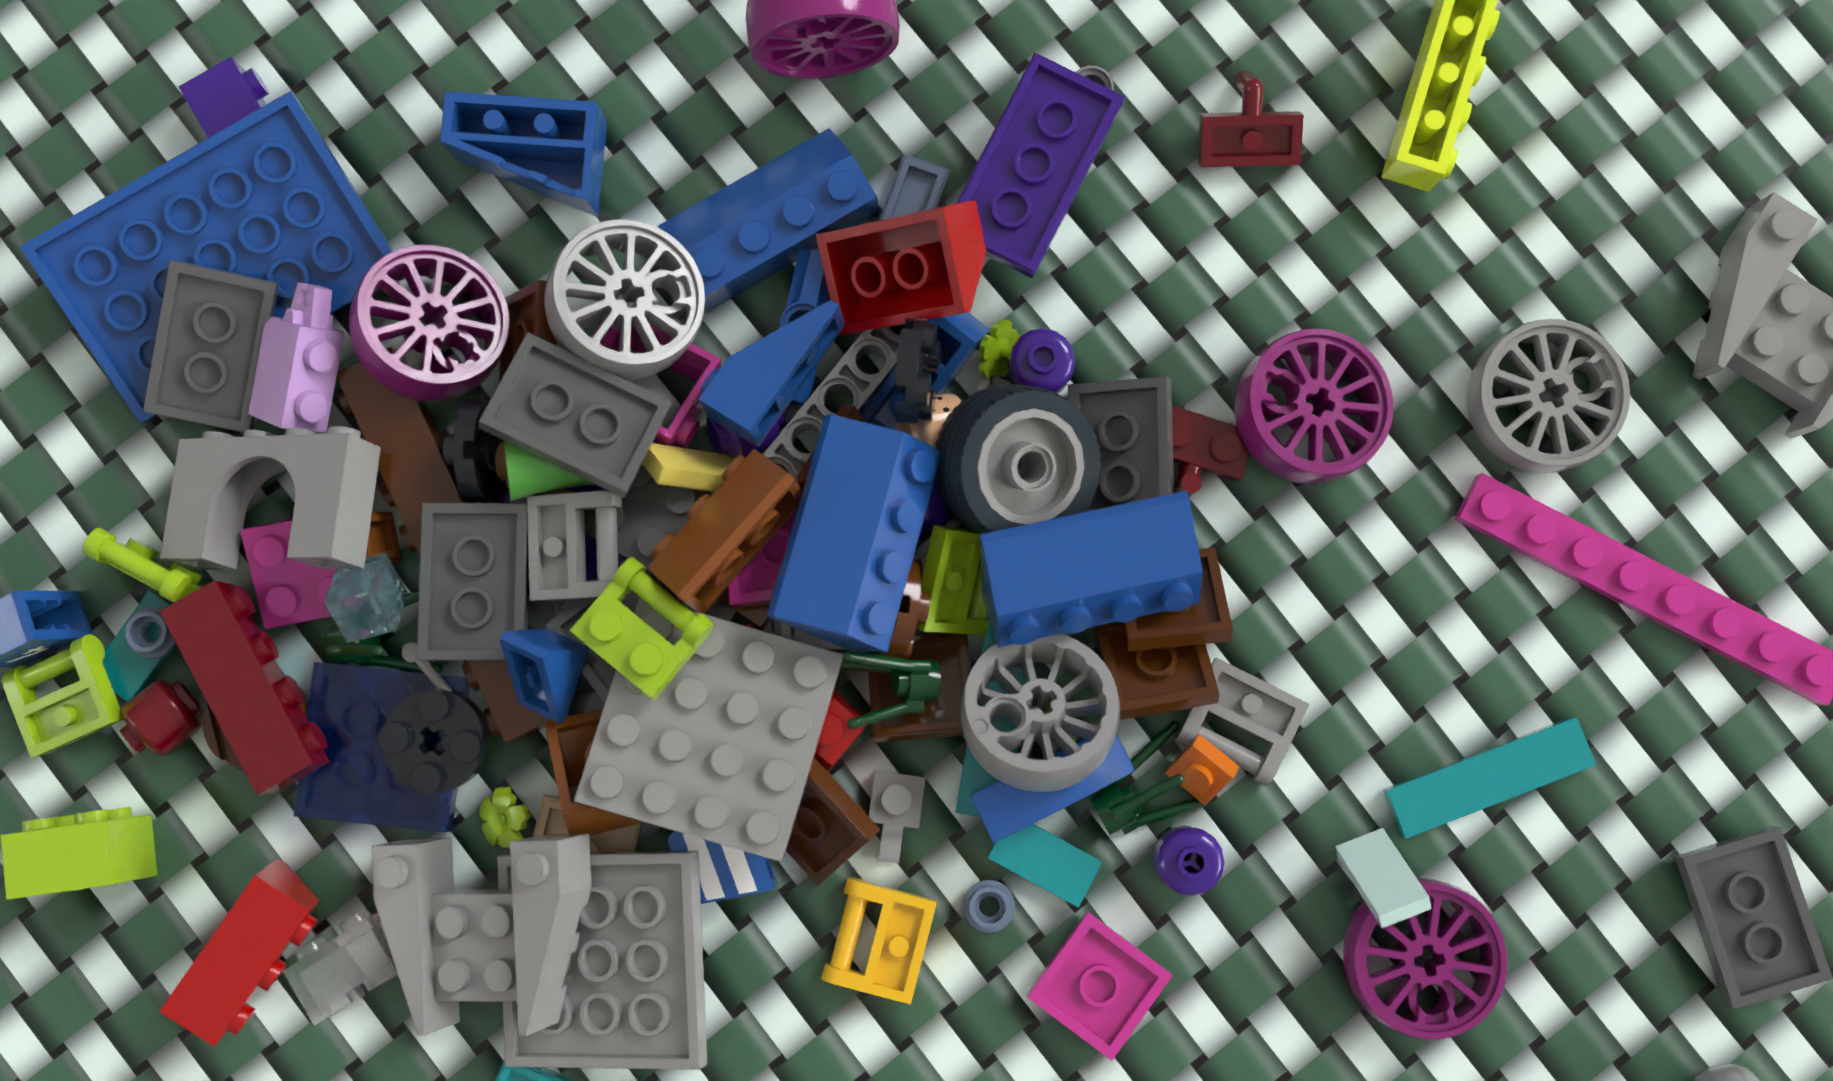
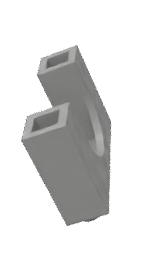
M340 426L329 427L328 434H317L314 431L300 428H288L285 435H274L261 430H245L243 437H234L222 432L206 431L203 432L202 438L179 439L160 559L195 570H237L242 539L240 530L243 529L246 511L252 497L265 481L280 472L288 470L294 484L295 505L287 558L319 569H364L381 447L361 439L360 431Z

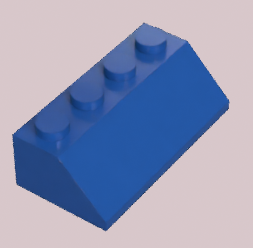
M828 128L661 223L658 227L679 241L692 256L703 280L705 308L709 312L796 262L799 248L817 250L819 248L816 238L817 234L860 225L878 215V197L851 152L832 130Z
M832 414L825 415L767 617L846 650L887 652L937 473L940 450L902 431Z
M1186 491L980 534L982 596L998 647L1012 644H1029L1039 638L1062 633H1079L1090 627L1113 622H1129L1140 616L1167 610L1180 611L1200 602L1203 571L1190 499Z

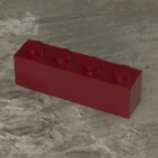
M214 580L159 611L256 795L277 793L330 763L324 752L327 748L326 738L314 722H308L299 705L303 703L301 691L296 683L289 676L284 677L275 660L279 657L278 649L272 638L265 631L260 632L251 615L255 612L254 604L242 587Z

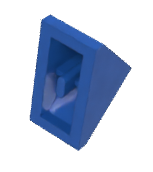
M549 628L505 631L499 640L518 703L561 724L567 717L590 648Z

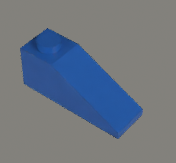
M832 300L827 301L729 356L720 369L712 370L701 386V396L698 399L707 416L759 448L844 328L845 322L839 304Z
M969 312L929 319L930 323L937 324V340L941 341L939 371H930L931 390H935L936 395L943 394L976 352L982 338L990 332L987 326ZM896 366L861 415L866 423L897 430L895 402H905L906 392H901L900 386H895Z

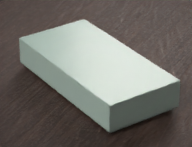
M1383 828L1335 846L1340 863L1381 928L1431 909L1428 894Z

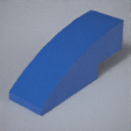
M1116 732L1114 743L1105 760L1087 778L1073 786L1050 792H1032L1017 789L996 780L973 791L970 796L994 843L1134 772L1135 769ZM1081 738L1076 741V744L1081 748L1083 744L1091 741ZM1062 749L1053 752L1054 757L1063 758L1068 756Z

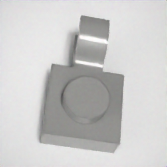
M875 771L869 818L874 823L883 824L878 861L899 863L903 828L919 829L926 777Z

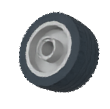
M1004 384L989 387L968 396V399L960 402L953 409V412L948 415V419L943 423V428L939 432L938 440L935 443L936 449L940 450L935 482L947 508L970 529L984 534L1087 511V507L1090 506L1091 500L1096 494V487L1099 484L1098 479L1101 474L1099 473L1101 468L1100 446L1097 443L1098 438L1094 434V429L1089 424L1088 418L1068 399L1040 387Z

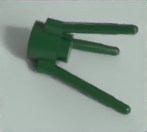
M419 590L366 611L351 612L348 614L347 623L334 624L329 627L324 637L326 656L335 664L358 663L360 667L380 666L423 672L415 662L410 663L404 658L382 655L383 648L380 646V636L375 628L368 625L369 621L419 602ZM429 662L438 673L442 672L443 667L441 664Z
M846 651L844 653L840 669L890 674L892 695L894 697H901L903 703L849 719L847 721L849 729L871 725L904 714L924 713V702L937 701L939 697L941 673L939 665L935 660H908L855 651Z
M1172 721L1130 759L1135 770L1180 728L1179 722ZM1130 773L1100 789L1101 794L1090 799L1110 836L1120 830L1126 835L1141 826L1208 805V803L1204 805L1199 800L1192 799L1140 814L1144 811L1141 805L1182 784L1184 776L1181 774H1176L1135 795L1129 784L1120 789L1118 787L1132 774Z

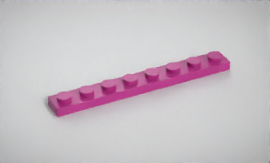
M1484 473L1475 476L1454 520L1819 706L1830 704L1833 698L1832 650Z

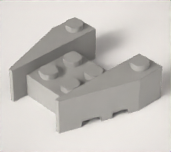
M1773 192L1745 211L1721 250L1718 263L1721 270L1716 290L1711 293L1708 310H1711L1705 338L1699 344L1692 376L1700 380L1723 370L1726 366L1798 411L1784 434L1789 438H1794L1819 430L1833 419V298L1787 270L1818 219Z
M589 833L539 835L511 841L512 888L454 889L452 838L405 839L371 846L373 899L418 1035H427L459 1023V1001L517 1002L518 1036L530 1035L559 1022L567 985L563 984L570 954L576 952L580 932L576 931L581 909L582 906L588 904L592 887Z

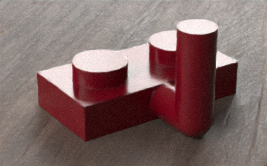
M1243 70L1235 77V85L1243 93L1242 112L1200 113L1198 164L1201 167L1301 165L1304 115L1300 111L1262 112L1263 84L1250 71Z
M1172 405L1173 462L1181 464L1174 492L1186 491L1189 498L1193 496L1202 486V480L1199 476L1200 471L1236 482L1242 480L1250 453L1242 442L1237 426Z

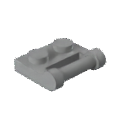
M594 491L527 497L530 601L599 597L611 583L618 570L617 509L622 508L621 496L611 491ZM595 509L597 581L586 582L584 510Z
M1214 658L1211 665L1220 693L1218 703L1189 708L1180 724V728L1176 732L1174 741L1187 747L1200 734L1239 765L1240 768L1253 774L1252 779L1267 787L1274 779L1307 711L1309 703L1218 658ZM1209 712L1269 742L1264 755L1261 756L1201 726L1207 713Z

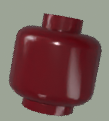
M157 680L122 706V716L127 725L120 729V733L139 754L148 748L158 756H165L200 730L201 721L198 716L204 710L179 680L172 685L165 680Z

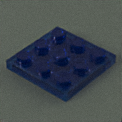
M314 662L307 720L308 722H314L324 734L327 741V748L324 752L330 763L298 780L293 816L438 832L452 831L458 788L448 792L426 795L417 793L413 788L407 787L399 781L391 772L378 740L379 732L386 724L388 715L402 699L418 691L437 689L425 673ZM440 675L453 691L469 697L470 684L466 678ZM428 729L425 734L427 737L426 747L429 751L437 750L442 754L445 751L442 741L447 737L442 729L436 732Z

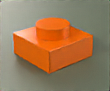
M1198 734L1170 763L1165 774L1169 777L1176 774L1183 775L1184 782L1180 786L1202 804L1206 805L1234 778L1240 766Z

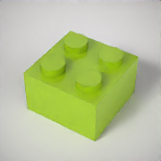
M131 807L21 821L22 832L0 835L6 900L114 885L158 876L152 814L132 817Z

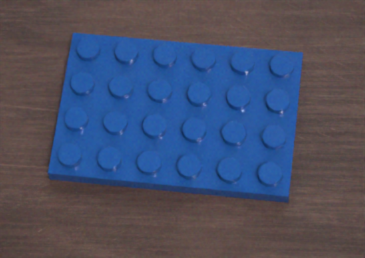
M291 91L19 246L140 424L157 415L143 412L170 260H179L280 283L274 317L284 318L287 308H291L297 283L318 285L332 290L331 314L352 302L357 287L366 272L377 261L394 251L294 92Z

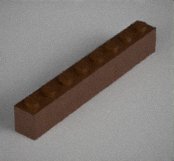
M392 347L386 349L390 354L396 352ZM404 357L401 360V362L409 366L406 358ZM359 361L337 372V379L342 389L336 391L337 398L345 413L350 418L355 416L362 431L360 438L381 447L378 468L383 479L378 481L380 492L386 503L391 508L397 507L404 522L403 525L399 526V532L406 547L412 554L417 552L420 557L422 503L473 502H464L459 497L454 466H449L445 463L443 457L444 440L426 401L406 398L392 392L377 382ZM467 661L462 664V669L468 683L474 691L481 690L489 707L483 710L488 727L495 737L502 736L505 743L517 742L544 729V722L551 720L518 703L506 661Z

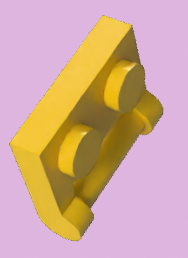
M847 877L843 892L848 897L831 962L825 963L821 979L831 984L911 1005L937 900L877 885L862 879ZM867 901H872L883 905L866 971L863 973L855 971L850 967Z

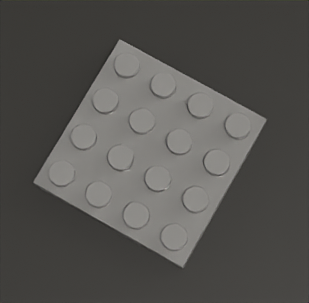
M639 597L634 614L674 646L681 638L683 632ZM692 611L695 615L701 614L699 612ZM705 615L715 623L713 631L655 701L619 671H615L574 801L783 862L844 656L840 653Z
M698 851L590 852L592 887L588 904L582 906L576 929V931L580 932L576 952L570 954L563 984L567 985L559 1022L530 1035L518 1036L517 1002H503L505 1067L700 1070L708 1064ZM510 854L498 856V889L512 888Z

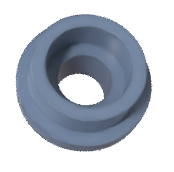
M142 608L135 612L127 622L125 628L126 641L131 650L139 656L159 658L171 652L176 646V642L159 612L164 608ZM157 623L161 628V635L157 641L152 642L148 636V631L153 624Z
M982 880L974 884L967 891L963 908L966 919L974 928L982 932L991 933L1002 930L1010 923L1015 912V901L1010 890L1001 882ZM986 896H993L999 902L998 910L992 915L983 914L979 909L980 901Z

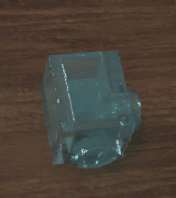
M385 552L366 557L364 569H336L330 588L326 592L325 605L347 643L396 631L407 590Z

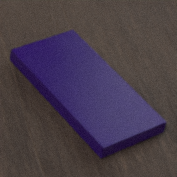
M1034 52L956 202L957 204L976 200L986 246L985 256L1032 279L1034 278L1124 103L1125 96Z

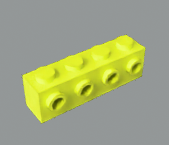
M1498 0L1434 1L1381 178L1429 192L1442 178H1449L1458 155V150L1453 149L1457 133H1461L1464 130L1472 109V103L1467 102L1472 86L1475 87L1485 66L1486 57L1481 56L1485 40H1490L1499 20L1500 11L1495 10Z

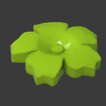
M1001 319L991 327L990 335L986 334L981 340L978 357L981 358L979 372L986 379H989L990 376L995 377L996 374L1005 377L1009 373L1008 362L1011 349L1021 336L1017 330L1012 328V321Z
M510 786L496 788L493 795L486 797L480 804L479 815L482 820L487 821L482 824V830L486 840L492 846L500 845L502 848H510L511 841L523 839L519 830L526 828L527 820L531 817L528 813L527 805L515 806L517 797L512 793Z

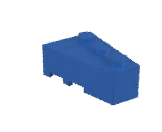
M445 91L440 141L456 160L599 218L607 120L597 102Z

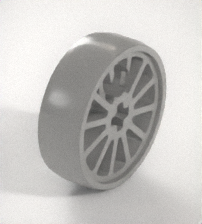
M618 219L594 224L575 235L566 243L556 257L548 275L544 301L549 328L562 349L626 380H635L667 369L685 353L696 337L702 323L705 291L703 280L695 261L679 241L653 225L635 220ZM612 249L623 252V270L618 266L611 252ZM634 253L648 259L640 272L634 271ZM597 254L606 273L584 257H591ZM653 266H659L662 269L650 272ZM572 270H575L595 285L569 282L566 277ZM652 288H662L669 292L673 298V304L668 307L658 305L659 300L654 296ZM617 294H622L624 300H616L615 298ZM566 297L596 300L598 302L573 312L569 309ZM626 302H633L632 308H627ZM599 315L604 323L593 337H589L579 327L578 323ZM673 319H679L681 321V325ZM649 323H652L671 337L670 342L665 346H661ZM634 327L647 350L645 353L634 354L630 351L631 329ZM609 328L620 330L619 352L600 344L601 339Z
M1543 319L1527 322L1497 338L1485 349L1476 362L1467 389V408L1470 422L1483 445L1506 464L1536 473H1555L1569 470L1587 463L1600 455L1619 434L1626 420L1630 403V386L1627 372L1614 348L1592 329L1582 324L1562 319ZM1547 342H1552L1555 346L1560 347L1553 368ZM1519 343L1533 344L1537 368L1518 347ZM1572 352L1579 356L1569 362ZM1507 356L1526 379L1500 370L1498 365L1502 358ZM1572 370H1579L1587 376L1590 384L1587 394H1581L1583 391L1574 384V372ZM1493 381L1519 390L1517 396L1493 398ZM1550 390L1554 399L1543 403L1540 400L1539 394ZM1600 397V406L1590 403V401ZM1517 405L1521 414L1504 427L1495 409ZM1574 411L1595 418L1594 430L1591 431ZM1526 420H1530L1534 424L1527 444L1524 446L1512 437V432ZM1547 422L1554 449L1553 454L1543 453L1538 449ZM1564 423L1581 441L1575 447V451H1570L1568 448Z
M1062 634L1039 638L1024 645L1012 644L998 647L997 643L981 655L971 669L965 681L961 699L962 731L976 761L986 772L1002 783L1032 792H1050L1065 789L1081 782L1093 773L1111 750L1120 718V701L1117 687L1106 664L1089 647ZM1033 663L1052 665L1048 679H1036ZM1018 665L1023 666L1027 683L1021 686L1007 671L1008 669ZM1065 669L1077 677L1061 689L1056 684L1060 670ZM995 679L1009 694L1004 695L989 690L986 686ZM1086 687L1091 690L1095 697L1093 699L1067 702ZM1037 705L1038 708H1034L1031 710V706ZM1047 710H1049V713H1048V714H1043V713H1042V711H1047ZM1092 714H1099L1101 716L1098 725L1073 718ZM1008 716V721L1012 722L1017 728L1010 732H1002L995 729L992 724L994 718ZM1067 733L1085 738L1091 742H1086L1080 748ZM1050 739L1054 740L1068 756L1063 758L1054 757ZM1034 742L1040 743L1044 760L1028 758ZM1023 745L1021 753L1014 754L1010 752Z

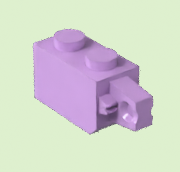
M297 283L291 308H287L284 318L271 316L264 324L249 415L279 428H300L310 431L327 432L345 332L333 328V316L330 315L332 290L318 285Z

